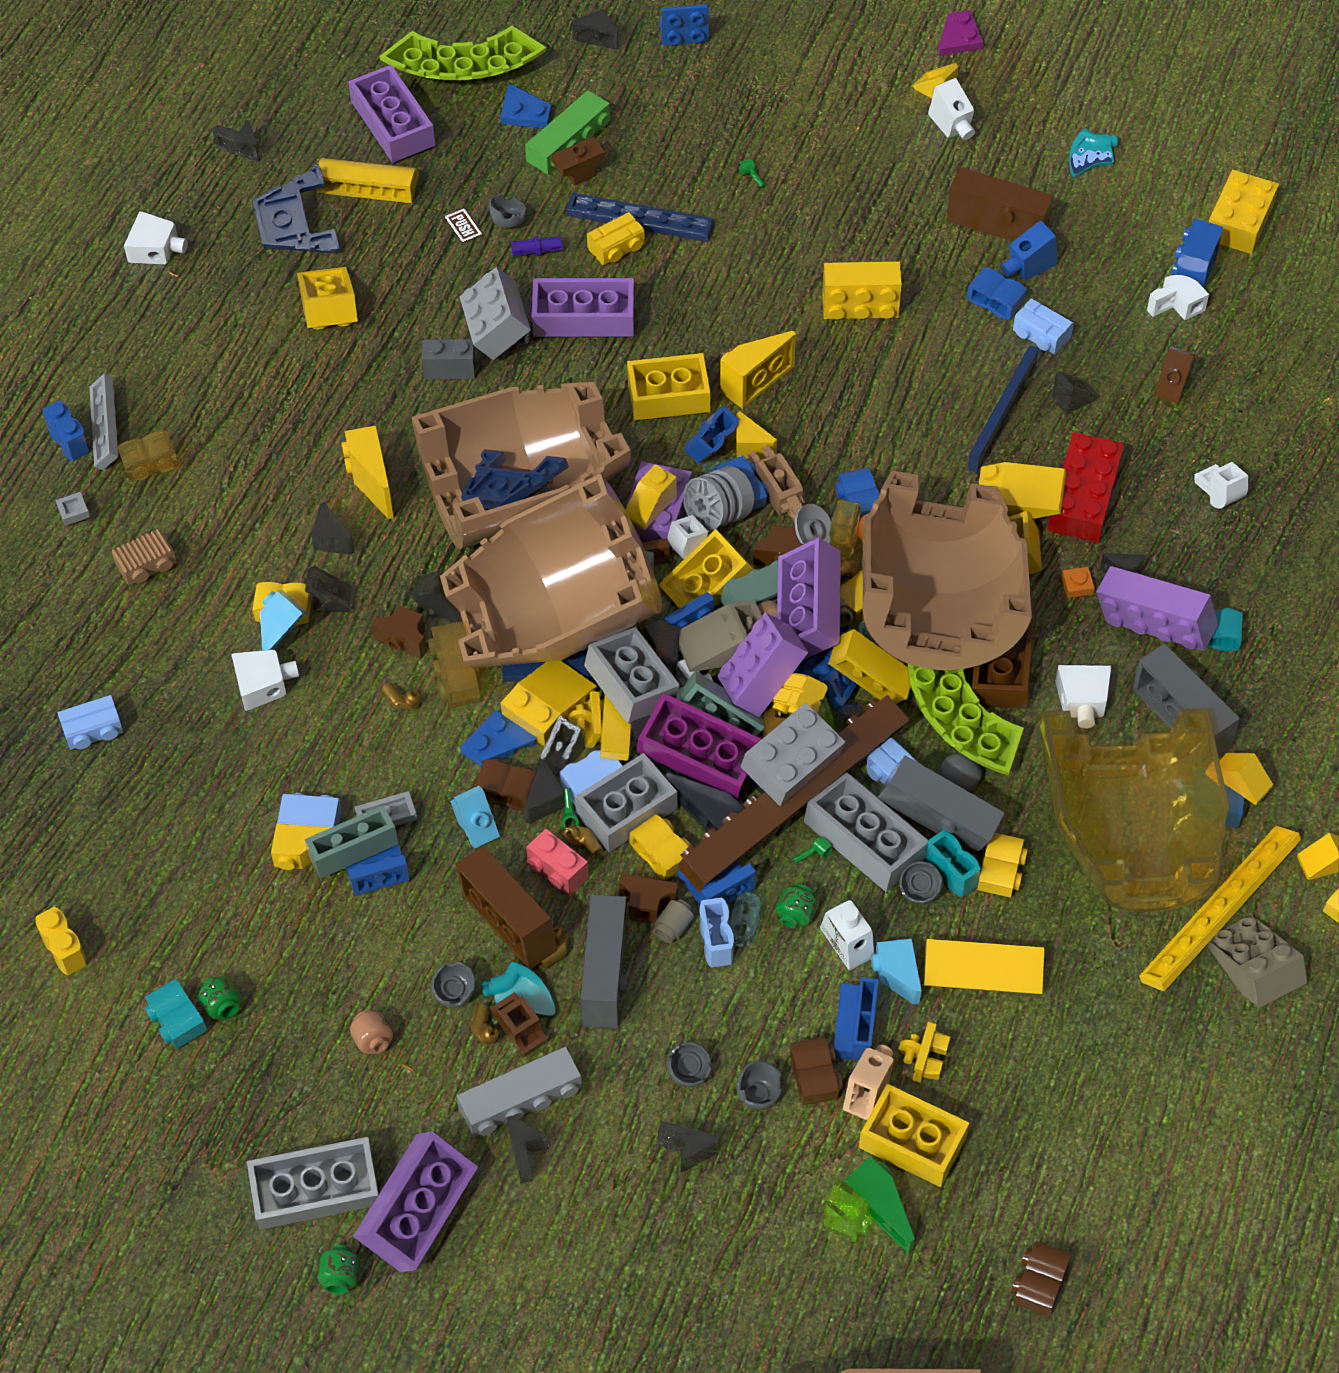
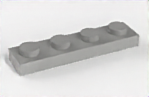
M105 373L89 387L94 467L104 470L109 464L114 462L119 454L113 377Z

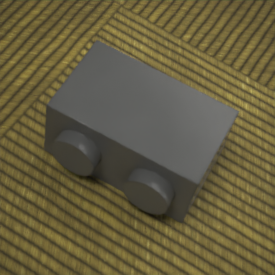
M423 340L422 366L424 379H475L476 357L472 340Z

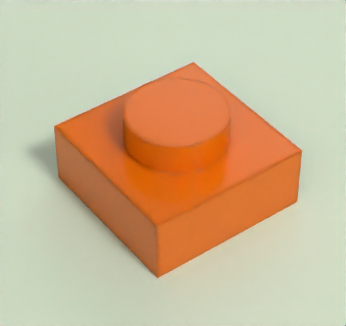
M1089 567L1062 570L1061 578L1067 598L1094 594L1095 588Z

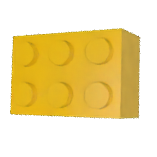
M1232 169L1209 219V223L1224 227L1220 245L1249 254L1253 253L1273 208L1279 186L1278 183Z
M900 261L824 263L822 291L824 319L899 318L902 285Z
M703 353L627 361L628 386L634 420L710 412V388Z
M887 1084L860 1133L859 1148L941 1187L967 1138L969 1122Z

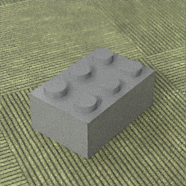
M497 266L460 296L473 345L492 360L531 330L516 281Z
M636 627L589 644L584 666L627 724L650 716L662 693L673 698L677 697L679 683Z
M805 703L745 753L741 768L779 806H782L840 756L845 741Z
M643 753L576 795V814L594 833L605 849L611 852L629 840V833L655 814L664 818L677 809V791Z

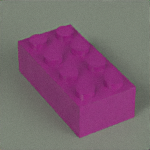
M662 693L638 738L637 752L644 753L647 757L712 788L727 792L732 797L738 799L750 777L741 768L745 753L762 739Z

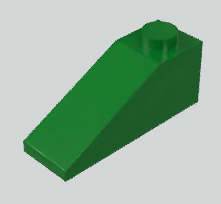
M870 1156L844 1179L843 1192L905 1252L910 1254L913 1251L915 1238L891 1172L884 1163L880 1161L877 1163Z

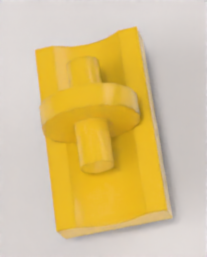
M591 691L590 700L583 705H576V710L572 711L568 716L569 723L576 726L577 731L585 732V747L594 748L597 741L601 742V719H603L604 700H600L599 692Z
M927 1023L922 1044L918 1043L920 1037L916 1034H911L910 1040H902L899 1044L898 1049L905 1055L903 1060L905 1063L912 1064L913 1058H917L913 1082L921 1084L923 1077L935 1080L940 1078L943 1061L930 1058L929 1054L932 1051L946 1055L950 1036L937 1032V1024Z

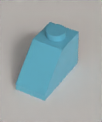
M284 590L277 593L272 591L262 602L265 605L260 611L263 651L273 650L307 612Z
M912 939L877 942L876 954H871L873 971H878L880 982L912 1004H920L921 986Z

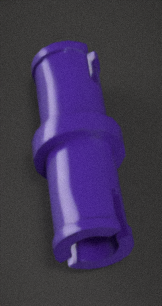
M533 236L529 240L511 241L513 257L528 254L540 256L541 253L561 252V236L547 238Z

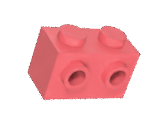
M547 829L540 833L526 847L529 866L570 897L589 879L588 861Z

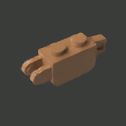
M769 445L762 449L765 459L760 460L757 453L754 451L750 452L748 460L753 463L756 469L757 479L765 483L769 493L767 498L778 515L788 513L795 523L796 513L805 503L800 481L781 453L775 454Z

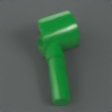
M752 159L739 161L741 165L739 166L740 174H750L758 186L763 188L765 183L755 171L754 161Z
M563 789L565 813L561 819L562 826L566 829L565 821L568 818H573L575 826H579L578 816L573 812L571 790Z
M818 837L813 842L812 847L793 857V861L797 864L813 856L815 853H818L822 858H826L833 851L832 844L826 838Z

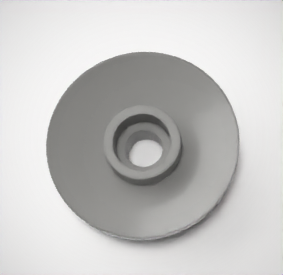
M815 504L802 506L797 511L795 517V530L800 543L804 545L819 537L833 546L835 534L828 514Z

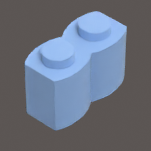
M723 898L702 900L700 904V932L704 939L705 959L711 968L731 965L733 961L734 936L729 926L728 906Z

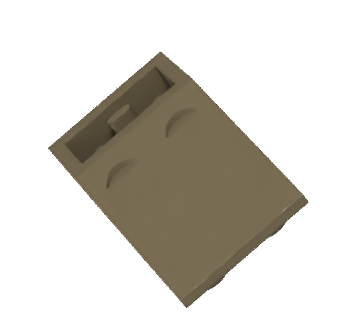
M755 600L729 603L674 632L689 672L720 668L730 660L736 652L738 645L751 632L755 622L762 617Z
M1253 915L1220 930L1207 944L1209 950L1241 994L1258 1008L1307 983L1303 955Z

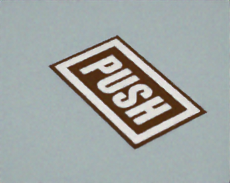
M465 207L443 216L461 243L483 235Z

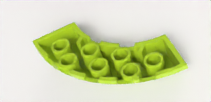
M512 25L499 34L487 38V42L473 45V42L453 43L452 46L440 45L437 40L426 38L411 31L380 55V60L399 70L417 76L442 80H471L498 75L518 68L540 56L546 51V47Z
M908 664L909 679L916 701L936 732L947 743L969 759L993 771L1009 776L1021 746L1024 727L1012 724L993 712H987L979 704L980 700L972 691L969 683L967 684L964 669L934 670Z

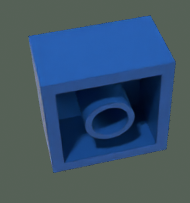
M1195 218L1191 228L1186 227L1182 238L1184 244L1178 245L1175 259H1178V261H1175L1171 275L1190 277L1205 288L1216 262L1224 227Z

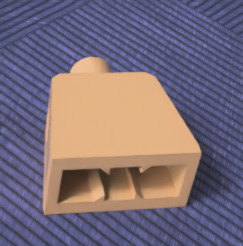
M879 1045L876 1050L871 1048L865 1049L849 1078L843 1107L844 1111L868 1120L885 1086L890 1081L894 1059L892 1058L893 1051L889 1047ZM863 1087L870 1089V1091H865Z

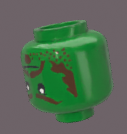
M795 884V886L785 888L775 908L777 915L781 918L780 922L784 926L795 929L796 926L804 927L809 924L818 906L813 890L802 884Z
M220 976L211 977L203 983L198 994V1000L212 1019L228 1020L238 1013L242 1003V996L228 977Z
M335 1245L332 1249L325 1251L320 1257L317 1276L318 1282L324 1287V1290L332 1294H345L349 1289L354 1288L359 1276V1257L351 1252L350 1247L345 1245Z

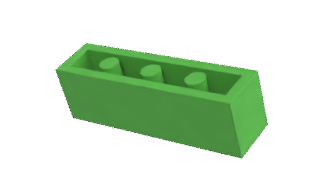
M587 90L525 144L526 161L546 174L551 173L556 168L551 162L552 154L593 137L597 131L609 123L610 103Z

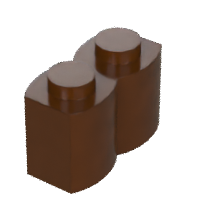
M500 759L484 760L474 788L480 786L483 789L488 803L502 804L511 809L528 811L538 785V773L527 766L511 767Z
M825 1037L790 1043L789 1054L802 1106L836 1100L838 1098V1091L842 1089V1079L840 1072H834L832 1063L836 1062L833 1045H828Z
M1037 1241L1033 1249L1027 1248L1021 1266L1026 1267L1023 1277L1016 1276L1011 1293L1016 1294L1014 1304L1050 1317L1067 1272L1071 1254Z

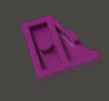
M971 10L948 13L939 44L938 55L943 56L982 49L983 41Z

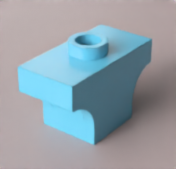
M480 786L468 790L450 801L458 824L465 831L470 844L474 848L500 837L485 793Z

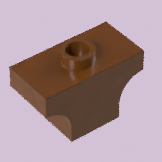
M594 137L551 155V162L563 177L567 176L574 186L596 177V167L605 159V151Z
M1173 346L1168 349L1154 396L1177 404L1180 402L1196 362L1194 360L1195 354Z
M771 525L768 537L761 541H755L754 565L770 566L780 556L802 546L803 544L797 540L795 528Z
M399 605L396 611L388 617L376 616L371 624L374 640L388 645L395 651H403L420 659L426 652L424 636L422 635L425 631L422 614Z
M621 874L619 891L620 896L626 897V900L629 902L630 920L655 924V921L671 900H678V883L658 880L652 876L640 877Z
M514 992L490 1007V1012L523 1058L548 1042V1038L540 1026V1019L523 996L519 998Z

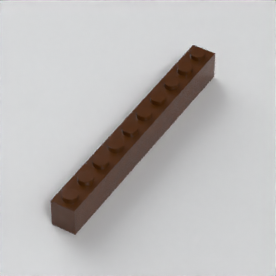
M888 695L880 701L877 698L873 699L865 706L866 712L859 717L856 713L845 722L846 728L841 732L837 729L834 730L845 741L840 756L782 806H779L766 792L760 797L754 794L743 804L745 809L740 813L736 811L730 813L722 821L724 825L720 829L716 830L713 827L702 836L703 842L695 847L692 844L680 854L682 860L677 867L699 893L707 884L715 881L807 806L808 801L844 773L850 772L866 759L873 750L880 747L885 741L903 729L910 719Z

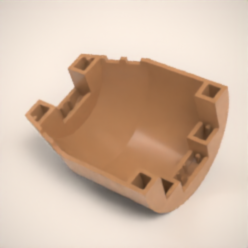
M594 382L562 384L561 388L544 389V385H537V390L520 391L519 387H510L412 417L419 454L433 499L448 535L454 545L460 550L480 544V541L484 538L489 540L501 530L499 525L507 519L600 473L608 482L630 464V448L622 433L612 435L605 422L603 398ZM484 449L503 451L506 460L502 465L510 466L514 469H527L531 472L546 456L564 457L569 465L566 470L553 478V483L536 496L487 511L484 510L479 497L466 501L461 499L470 477H474L476 474V464L482 461L481 453Z
M891 471L878 499L873 504L872 510L867 514L863 526V616L870 635L882 649L895 658L927 669H965L984 664L1001 656L1023 636L1031 621L1032 612L1027 543L1025 539L1019 538L1016 532V522L1010 521L1007 515L1008 507L998 488L971 483L963 508L916 500L918 495L917 474Z
M601 473L505 520L499 525L501 530L489 540L484 538L480 541L482 546L469 557L465 554L440 576L446 598L461 613L467 636L459 639L458 643L463 661L472 668L561 661L588 648L589 644L618 634L659 614L662 610L659 587L642 542L623 505Z

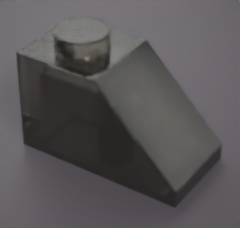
M439 570L421 576L410 597L429 614L464 625L460 611L445 596L440 578L443 572Z

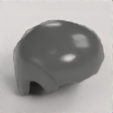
M497 194L489 201L490 216L497 226L513 228L525 221L527 208L515 196L510 200H506L503 194Z
M954 753L946 757L937 769V774L968 792L974 791L981 781L982 773L979 764L961 753Z
M916 861L908 864L901 872L899 887L901 893L908 901L924 905L933 902L940 895L943 881L940 872L933 864Z
M457 961L453 964L442 965L437 970V973L432 978L431 990L437 1002L450 1008L459 1007L468 1003L475 994L476 978L470 967Z
M693 1042L677 1045L670 1052L667 1059L668 1075L676 1084L685 1088L701 1085L712 1070L709 1053L702 1045Z
M758 1060L748 1063L737 1079L736 1089L739 1100L750 1109L764 1110L772 1107L779 1099L782 1091L780 1072L768 1062Z

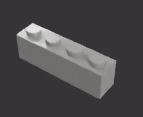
M563 1047L457 1095L458 1107L473 1138L478 1135H488L500 1125L507 1122H517L525 1114L534 1110H543L551 1102L562 1097L570 1098L574 1096L578 1090L582 1089L581 1075L567 1048Z

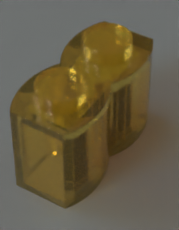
M167 430L153 432L142 439L126 441L117 447L129 481L144 480L153 473L168 472L179 465Z
M839 500L835 505L829 532V544L841 551V560L851 559L854 556L861 508L858 503Z

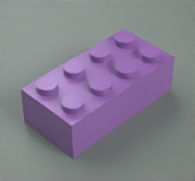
M392 65L348 81L352 104L392 163L435 146L433 124Z
M533 278V337L634 336V278Z
M819 537L778 558L777 618L791 625L808 651L804 659L840 643L841 551Z
M1110 566L1096 591L1105 621L1110 625L1126 627L1138 634L1146 633L1153 635L1165 642L1173 641L1182 644L1188 649L1196 648L1205 651L1218 626L1210 594Z
M434 1132L416 1134L353 1237L399 1272L416 1270L478 1166Z

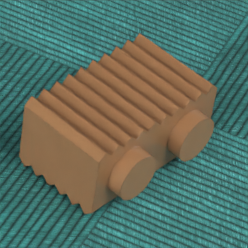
M158 528L155 531H151V533L142 535L141 538L138 537L136 540H132L112 550L115 564L128 586L134 583H142L149 576L159 571H168L177 563L172 547Z

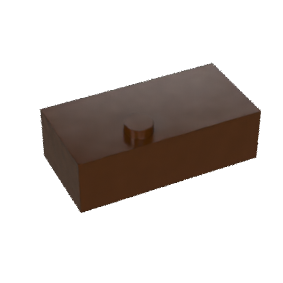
M960 167L950 186L947 221L1014 241L1039 221H1042L1049 228L1054 195Z
M1031 600L1032 618L1020 640L1001 656L984 664L974 666L972 691L980 700L979 704L982 707L1029 709L1036 628L1035 600Z
M481 846L455 864L463 897L528 969H532L558 951L551 918L484 846Z

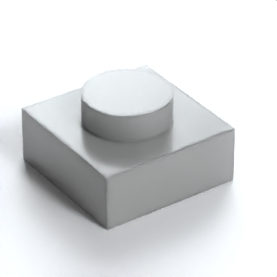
M81 492L55 500L65 526L90 517Z

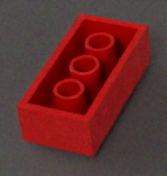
M1076 432L1072 433L1063 469L1066 470L1061 514L1049 517L1048 532L1099 543L1124 443Z

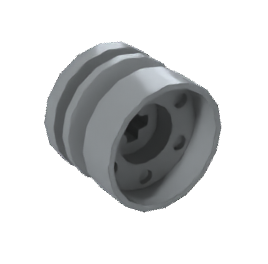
M726 466L691 479L685 486L683 503L688 516L693 515L707 531H712L747 517L754 505V492L750 481L742 471L736 467Z

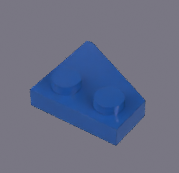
M508 84L500 116L501 124L545 128L550 121L551 104Z
M495 710L460 746V751L482 767L484 760L509 757L514 755V750L527 745L529 748L534 747L537 744V738Z

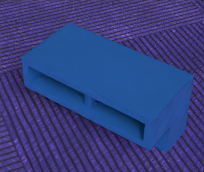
M860 977L859 986L841 984L834 1040L835 1058L859 1061L865 1049L871 1048L879 979Z

